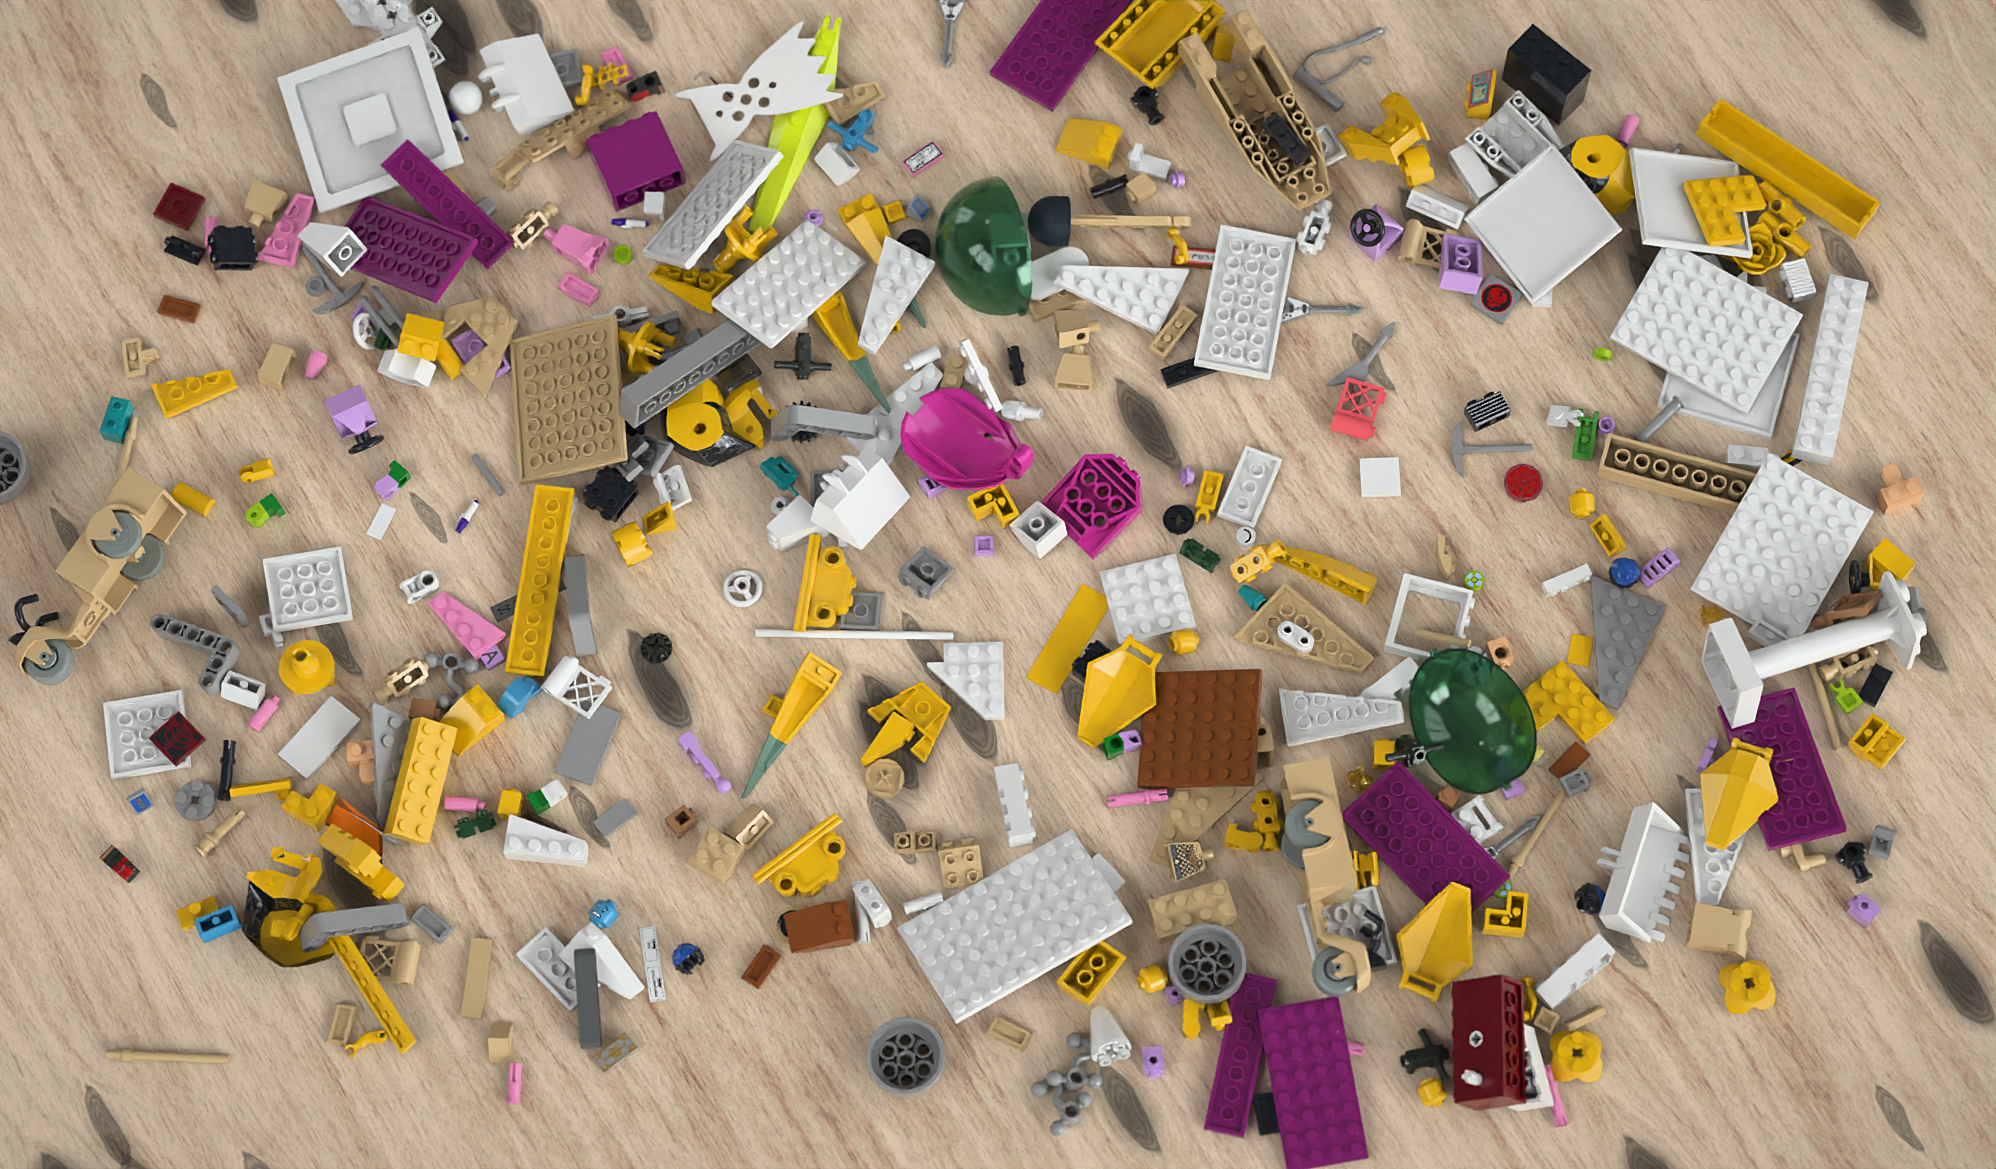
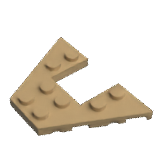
M493 295L419 315L445 322L441 339L447 338L465 323L487 345L459 369L460 373L486 398L492 380L495 379V373L504 358L505 350L511 342L512 334L518 326L517 319Z

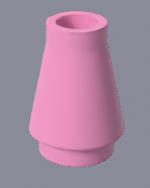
M317 350L310 353L304 375L315 380L316 376L327 364L328 356Z

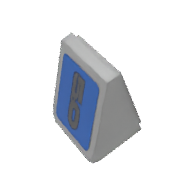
M916 195L909 203L906 215L923 223L932 212V209L919 195Z
M144 788L126 797L136 815H140L154 806Z

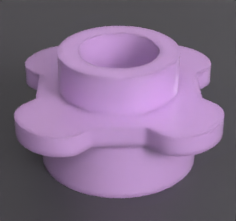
M1186 465V468L1179 473V481L1182 482V487H1185L1186 484L1192 485L1194 481V470L1190 469L1189 465Z
M1174 986L1164 989V994L1168 996L1169 1004L1172 1006L1187 999Z

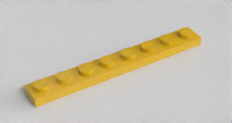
M349 935L329 937V943L400 1054L407 1052L416 1040Z

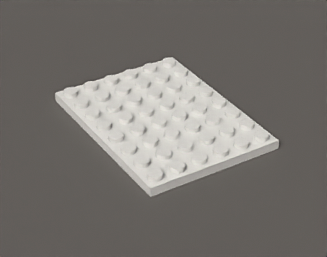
M1662 247L1609 339L1746 415L1803 314L1688 250Z
M1768 454L1690 591L1752 626L1760 618L1791 638L1803 635L1871 518L1873 511L1775 456Z

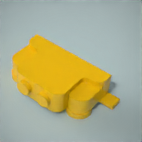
M810 534L793 631L805 632L806 627L811 626L831 627L836 621V616L846 614L849 606L852 607L853 604L851 591L856 586V576H853L850 568L846 565L844 554L839 547L820 548L821 535Z
M834 812L751 875L758 885L767 879L779 895L784 898L792 897L796 891L803 898L815 897L822 891V887L826 884L830 885L838 879L840 872L838 861L845 855V843L841 837L837 836L833 829L842 823L841 819Z

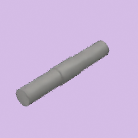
M477 453L473 454L471 459L497 495L502 496L505 493L503 488Z

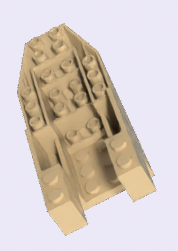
M1246 8L1231 15L1228 26L1246 58V63L1244 66L1218 79L1216 78L1217 66L1198 33L1181 40L1178 53L1196 82L1195 93L1252 171L1297 211L1332 195L1321 138L1295 95L1290 80L1249 10ZM1276 113L1312 153L1309 158L1298 166L1292 162L1262 127V124Z

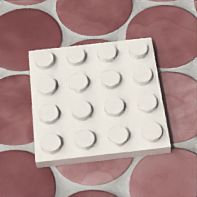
M341 546L262 559L274 633L353 620Z
M1176 553L1099 572L1119 647L1122 646L1129 634L1134 636L1133 639L1141 642L1172 634L1175 630L1196 628Z
M182 690L103 703L110 776L112 780L192 767L190 755L175 767L149 739L153 733L178 711L186 718L184 693Z
M1376 886L1355 890L1352 901L1333 904L1322 910V918H1326L1328 924L1327 932L1361 941L1366 947L1369 938L1359 931L1363 925L1375 931L1377 925L1363 915L1369 909L1381 917L1385 923V930L1380 937L1381 945L1376 953L1386 961L1387 966L1397 964V958ZM1305 903L1297 905V910L1312 963H1314L1316 956L1321 951L1315 946L1310 918L1305 908Z

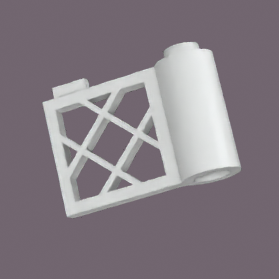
M563 656L542 684L541 689L552 698L558 699L582 716L590 719L612 689L610 686L611 681L602 675L598 678L579 666V661L574 656ZM581 673L587 676L588 683L577 685L576 679ZM601 685L605 688L601 694L593 695L592 686ZM589 687L590 696L579 698L578 689ZM575 690L577 699L567 700L563 696L567 691ZM591 700L592 707L588 712L581 709L580 702Z

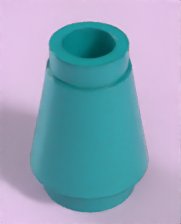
M1246 584L1242 585L1238 590V594L1251 610L1258 612L1267 602L1264 594Z

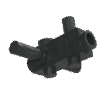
M798 333L795 345V360L793 362L774 361L775 369H792L795 371V376H797L798 380H808V376H810V372H813V370H832L831 363H813L811 360V337H809V333Z
M1408 734L1396 738L1395 746L1397 752L1385 754V759L1387 762L1404 759V767H1412V765H1420L1425 761L1426 754L1444 750L1442 742L1424 746L1418 743V740L1412 739Z
M1420 1029L1418 1034L1425 1047L1406 1051L1405 1055L1400 1056L1401 1066L1406 1068L1408 1074H1414L1417 1068H1436L1442 1082H1448L1450 1078L1443 1066L1444 1061L1449 1059L1448 1048L1444 1047L1443 1044H1432L1426 1030Z

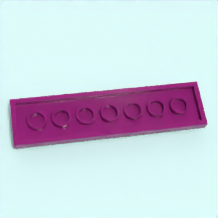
M409 139L400 145L380 165L439 224L475 237L479 242L471 255L487 270L515 243Z
M1245 973L1241 986L1231 997L1229 1010L1232 1016V1023L1225 1025L1203 1130L1244 1139L1264 1045L1257 1010L1272 1007L1277 983L1276 979Z

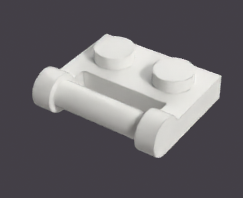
M1481 795L1476 796L1470 802L1451 813L1453 818L1479 844L1503 829L1501 823H1497L1484 804V799ZM1477 806L1491 826L1489 830L1485 829L1472 810L1474 807Z

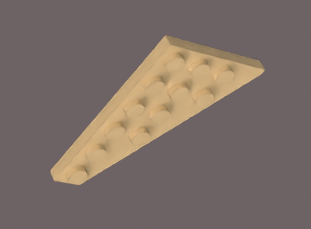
M1284 583L1234 636V640L1237 642L1362 674L1375 660L1370 653L1287 583ZM1290 621L1310 633L1314 638L1312 650L1308 653H1300L1281 641L1277 635L1279 625L1282 622ZM1289 628L1284 629L1286 633L1291 632ZM1301 639L1303 644L1308 642L1306 639Z
M1256 772L1255 786L1263 781V774ZM1255 786L1176 788L1152 850L1150 860L1167 866L1163 848L1164 843L1197 841L1222 816L1235 807L1244 796H1247Z

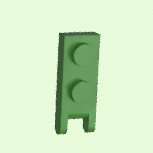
M1598 411L1594 412V418L1578 416L1577 420L1581 424L1576 426L1572 459L1592 461Z

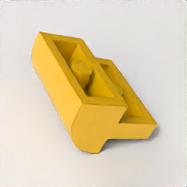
M1871 713L1849 740L1848 745L1851 751L1864 763L1868 761L1882 770L1905 742V737L1890 728L1888 722Z

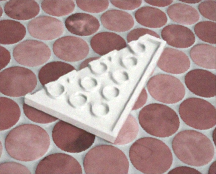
M1063 265L1054 284L1158 335L1190 270L1179 268Z
M1701 788L1685 789L1695 899L1698 903L1718 906L1747 831L1729 844L1725 850L1707 845Z

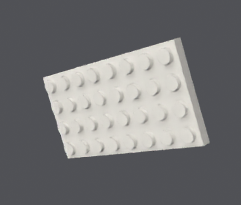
M735 140L642 250V253L646 257L689 270L696 264L698 258L707 251L708 246L720 235L723 228L731 222L733 216L743 207L747 199L755 193L757 187L766 180L767 175L778 165L783 155L777 150Z
M805 220L715 297L711 305L772 349L866 266V261L821 228L815 226L809 220Z
M1221 225L1194 366L1270 380L1296 239Z

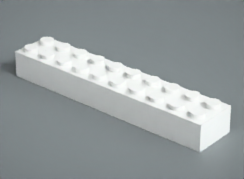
M1830 274L1828 278L1791 458L1829 466L1833 459L1869 282Z

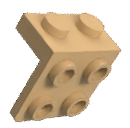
M965 837L961 841L945 840L941 842L942 844H937L943 885L946 889L970 886L983 879L977 838Z

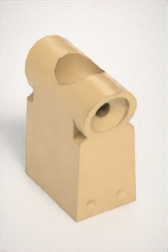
M1695 902L1690 910L1685 948L1721 955L1725 954L1731 959L1745 961L1747 952L1745 932L1750 928L1752 911H1733L1732 909Z

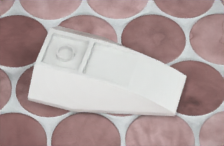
M1519 90L1505 101L1503 107L1481 127L1478 126L1465 138L1492 167L1510 178L1550 145L1554 144L1558 150L1564 147L1546 116Z

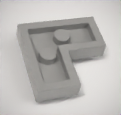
M638 433L627 442L628 460L614 463V466L629 482L644 469L637 462L636 458L649 447L648 443Z

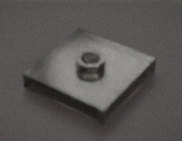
M746 353L715 374V376L725 389L730 392L760 376L762 372L748 353Z

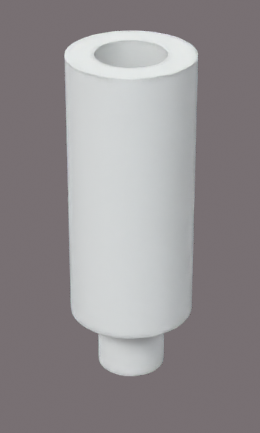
M934 345L907 358L908 362L902 365L905 371L911 368L915 371L941 358V354L937 346Z

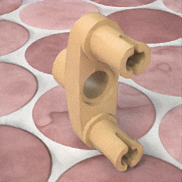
M1801 844L1777 849L1780 858L1790 856L1799 872L1808 871L1811 867L1826 863L1823 852L1805 856Z

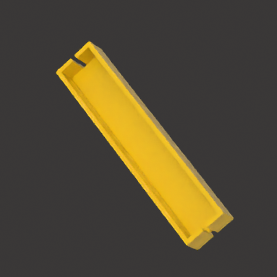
M1721 98L1699 124L1695 136L1761 179L1767 180L1773 187L1853 239H1856L1865 225L1875 215L1881 203Z

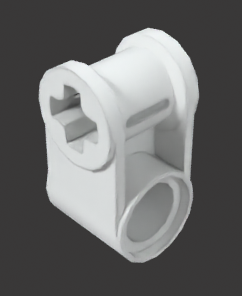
M426 570L412 578L406 579L399 587L401 590H404L407 596V603L412 604L436 592L440 583L434 572ZM428 579H433L431 584L425 585Z

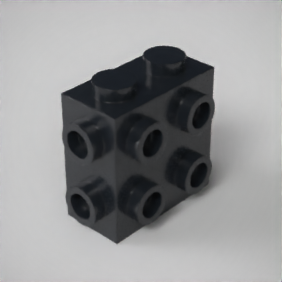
M221 225L214 227L208 235L207 242L211 246L210 262L213 263L214 270H252L258 262V254L254 250L255 235H252L251 228Z
M606 465L603 470L600 469L597 472L592 484H588L583 491L584 504L591 510L596 509L605 520H612L616 523L638 496V484L634 480L629 482L621 476L622 474L618 469L614 467L611 469Z

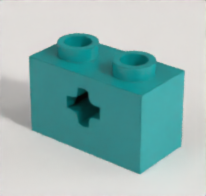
M111 396L99 430L104 440L123 444L125 431L128 430L130 417L133 416L135 410L130 400Z

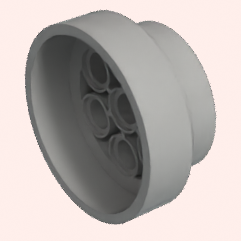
M0 431V490L3 489V492L0 493V505L13 500L23 491L30 477L31 466L29 457L19 441L10 434ZM14 459L11 464H7L8 460ZM18 476L17 480L11 482L13 477Z
M1214 924L1192 926L1176 938L1170 949L1168 960L1169 976L1176 990L1193 1002L1200 1004L1222 1002L1231 997L1243 982L1246 972L1245 950L1240 940L1231 931L1222 926ZM1211 945L1215 948V951L1207 953L1204 947ZM1187 953H1194L1196 958L1188 960L1185 955ZM1227 957L1231 960V963L1223 965L1220 960ZM1209 965L1212 967V971L1208 973L1203 972L1201 967ZM1185 972H1190L1194 977L1191 980H1186L1182 975ZM1220 977H1225L1229 982L1221 985L1217 980ZM1205 984L1210 989L1207 992H1201L1198 987Z
M901 1017L884 1023L874 1032L867 1046L866 1060L871 1078L882 1091L898 1098H913L923 1095L937 1084L944 1071L945 1052L942 1040L933 1027L920 1019ZM903 1038L911 1039V1043L908 1046H903L900 1042ZM922 1047H927L930 1050L926 1055H921L918 1051ZM886 1049H892L894 1054L886 1057L883 1055V1052ZM904 1058H910L912 1063L909 1066H903L901 1061ZM923 1067H928L930 1073L928 1075H921L919 1070ZM893 1069L895 1073L891 1077H886L884 1071ZM905 1078H911L913 1083L910 1086H904L902 1081Z

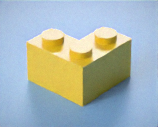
M1003 483L980 490L966 497L967 506L976 522L994 514L1003 530L1019 517V512Z
M319 783L309 799L292 790L281 808L285 814L320 832L340 797L337 792Z
M1508 891L1505 910L1486 908L1482 934L1523 939L1526 929L1529 893Z

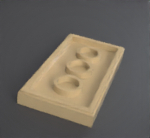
M1089 260V266H1093L1091 260ZM1065 289L1042 300H1032L1023 297L1034 322L1053 316L1054 310H1068L1089 302Z

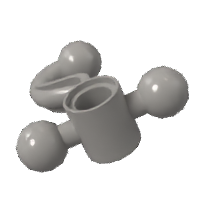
M430 652L424 657L428 667L434 668L437 665H442L446 671L445 682L447 686L458 693V697L452 699L450 695L442 694L438 697L437 704L441 709L452 707L466 693L464 688L453 680L454 673L460 668L469 674L476 673L479 669L478 661L473 658L461 661L456 653H447L441 658L436 653ZM455 659L457 664L454 667H448L446 661Z
M1078 1033L1069 1034L1066 1039L1067 1045L1072 1049L1079 1048L1082 1045L1086 1048V1052L1078 1054L1071 1060L1070 1071L1067 1075H1062L1057 1070L1048 1072L1047 1082L1051 1086H1058L1063 1083L1064 1087L1071 1092L1079 1090L1082 1084L1088 1085L1091 1089L1100 1088L1103 1080L1099 1074L1092 1073L1086 1076L1085 1072L1078 1068L1080 1062L1091 1058V1041L1081 1037ZM1071 1077L1077 1078L1078 1083L1073 1082Z
M1046 1078L1035 1082L1031 1087V1092L1037 1098L1043 1097L1047 1093V1086L1050 1084ZM1062 1084L1054 1086L1055 1090L1052 1101L1054 1106L1062 1113L1060 1120L1051 1123L1050 1132L1056 1137L1062 1136L1066 1131V1126L1073 1127L1078 1124L1081 1108H1087L1092 1102V1097L1088 1092H1080L1076 1097V1102L1064 1103L1060 1100L1063 1092ZM1067 1112H1073V1113H1075L1076 1115H1075V1116H1068L1066 1113H1067Z

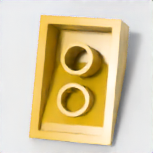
M1068 118L1055 151L1109 170L1122 139V127L1104 121Z
M477 684L452 706L439 723L458 728L452 750L459 757L501 724L505 718L502 711Z

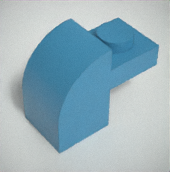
M528 675L522 679L518 677L504 691L497 707L512 719L524 711L529 699L540 693L541 685Z

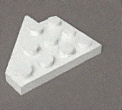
M1003 642L943 643L944 662H927V668L984 720H1005Z

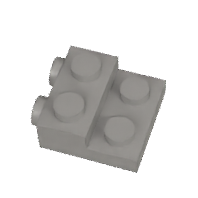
M923 546L900 568L898 578L903 586L913 588L918 597H925L929 600L940 589L941 584L953 574L955 568Z

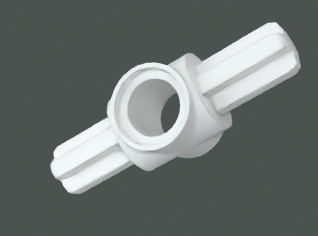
M617 305L610 310V313L596 315L592 319L612 314L616 316L622 314L625 317L617 319V327L625 328L632 324V320L648 318L649 311L646 306L629 309V306Z

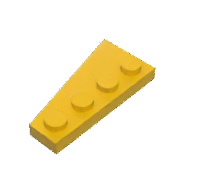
M230 369L206 373L204 376L199 377L190 376L186 377L187 379L178 381L170 380L167 383L151 384L166 419L238 388Z

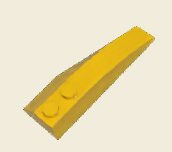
M1262 544V546L1266 545L1267 548L1271 546L1268 544ZM1285 546L1286 553L1280 557H1274L1277 563L1364 605L1367 604L1377 585V579L1370 572H1362L1351 563L1345 564L1315 552Z

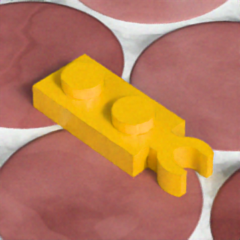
M1204 470L1195 508L1200 509L1195 515L1196 522H1198L1200 516L1206 517L1205 524L1210 522L1209 511L1215 512L1224 474Z

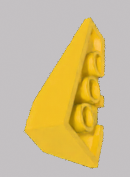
M661 264L648 274L649 278L695 308L711 314L717 311L711 305L712 300L731 285L733 281V275L718 270H711L709 273L700 272V268H694L689 271L683 270V268L678 266Z

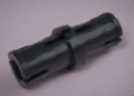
M1126 174L1112 180L1107 179L1102 184L1090 187V192L1093 194L1092 197L1096 199L1108 193L1113 194L1115 190L1126 187V184L1129 183V180L1126 179Z
M1011 346V350L1007 348L1010 360L1009 369L1013 374L1014 385L1022 386L1026 384L1023 370L1024 362L1021 360L1019 346Z

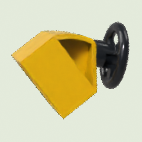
M1884 538L1869 554L1863 566L1864 572H1861L1857 560L1851 562L1849 568L1850 593H1861V587H1870L1871 589L1878 590L1883 572L1886 571L1892 573L1895 581L1899 579L1905 581L1916 563L1889 540Z

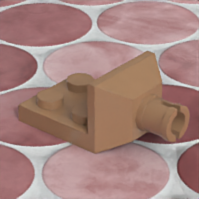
M1881 589L1842 596L1824 614L1814 615L1812 619L1813 628L1819 630L1854 619L1855 616L1864 617L1868 615L1869 611L1883 597Z

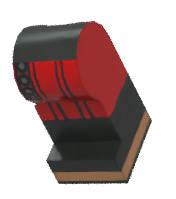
M656 71L638 77L626 84L630 100L634 102L655 93L658 95L665 93Z
M113 845L100 857L107 866L128 883L140 873Z

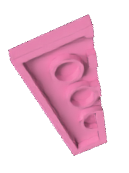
M299 193L295 195L284 212L285 215L282 220L277 223L273 234L264 243L265 246L262 251H259L258 260L294 268L302 245V241L297 235L309 224L316 203L315 197Z
M443 591L427 603L475 660H478L482 654L507 637L506 633Z

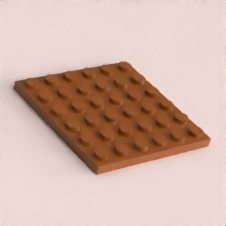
M1261 669L1155 672L1156 705L1145 712L1142 717L1141 742L1143 745L1140 746L1137 787L1139 789L1255 786L1263 671Z

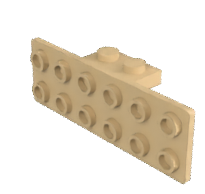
M615 89L608 91L602 97L589 102L588 105L579 110H575L571 115L558 120L552 126L542 129L533 137L525 139L518 147L532 163L539 161L565 146L569 156L574 159L589 150L586 139L593 134L601 133L599 125L627 110L630 106Z

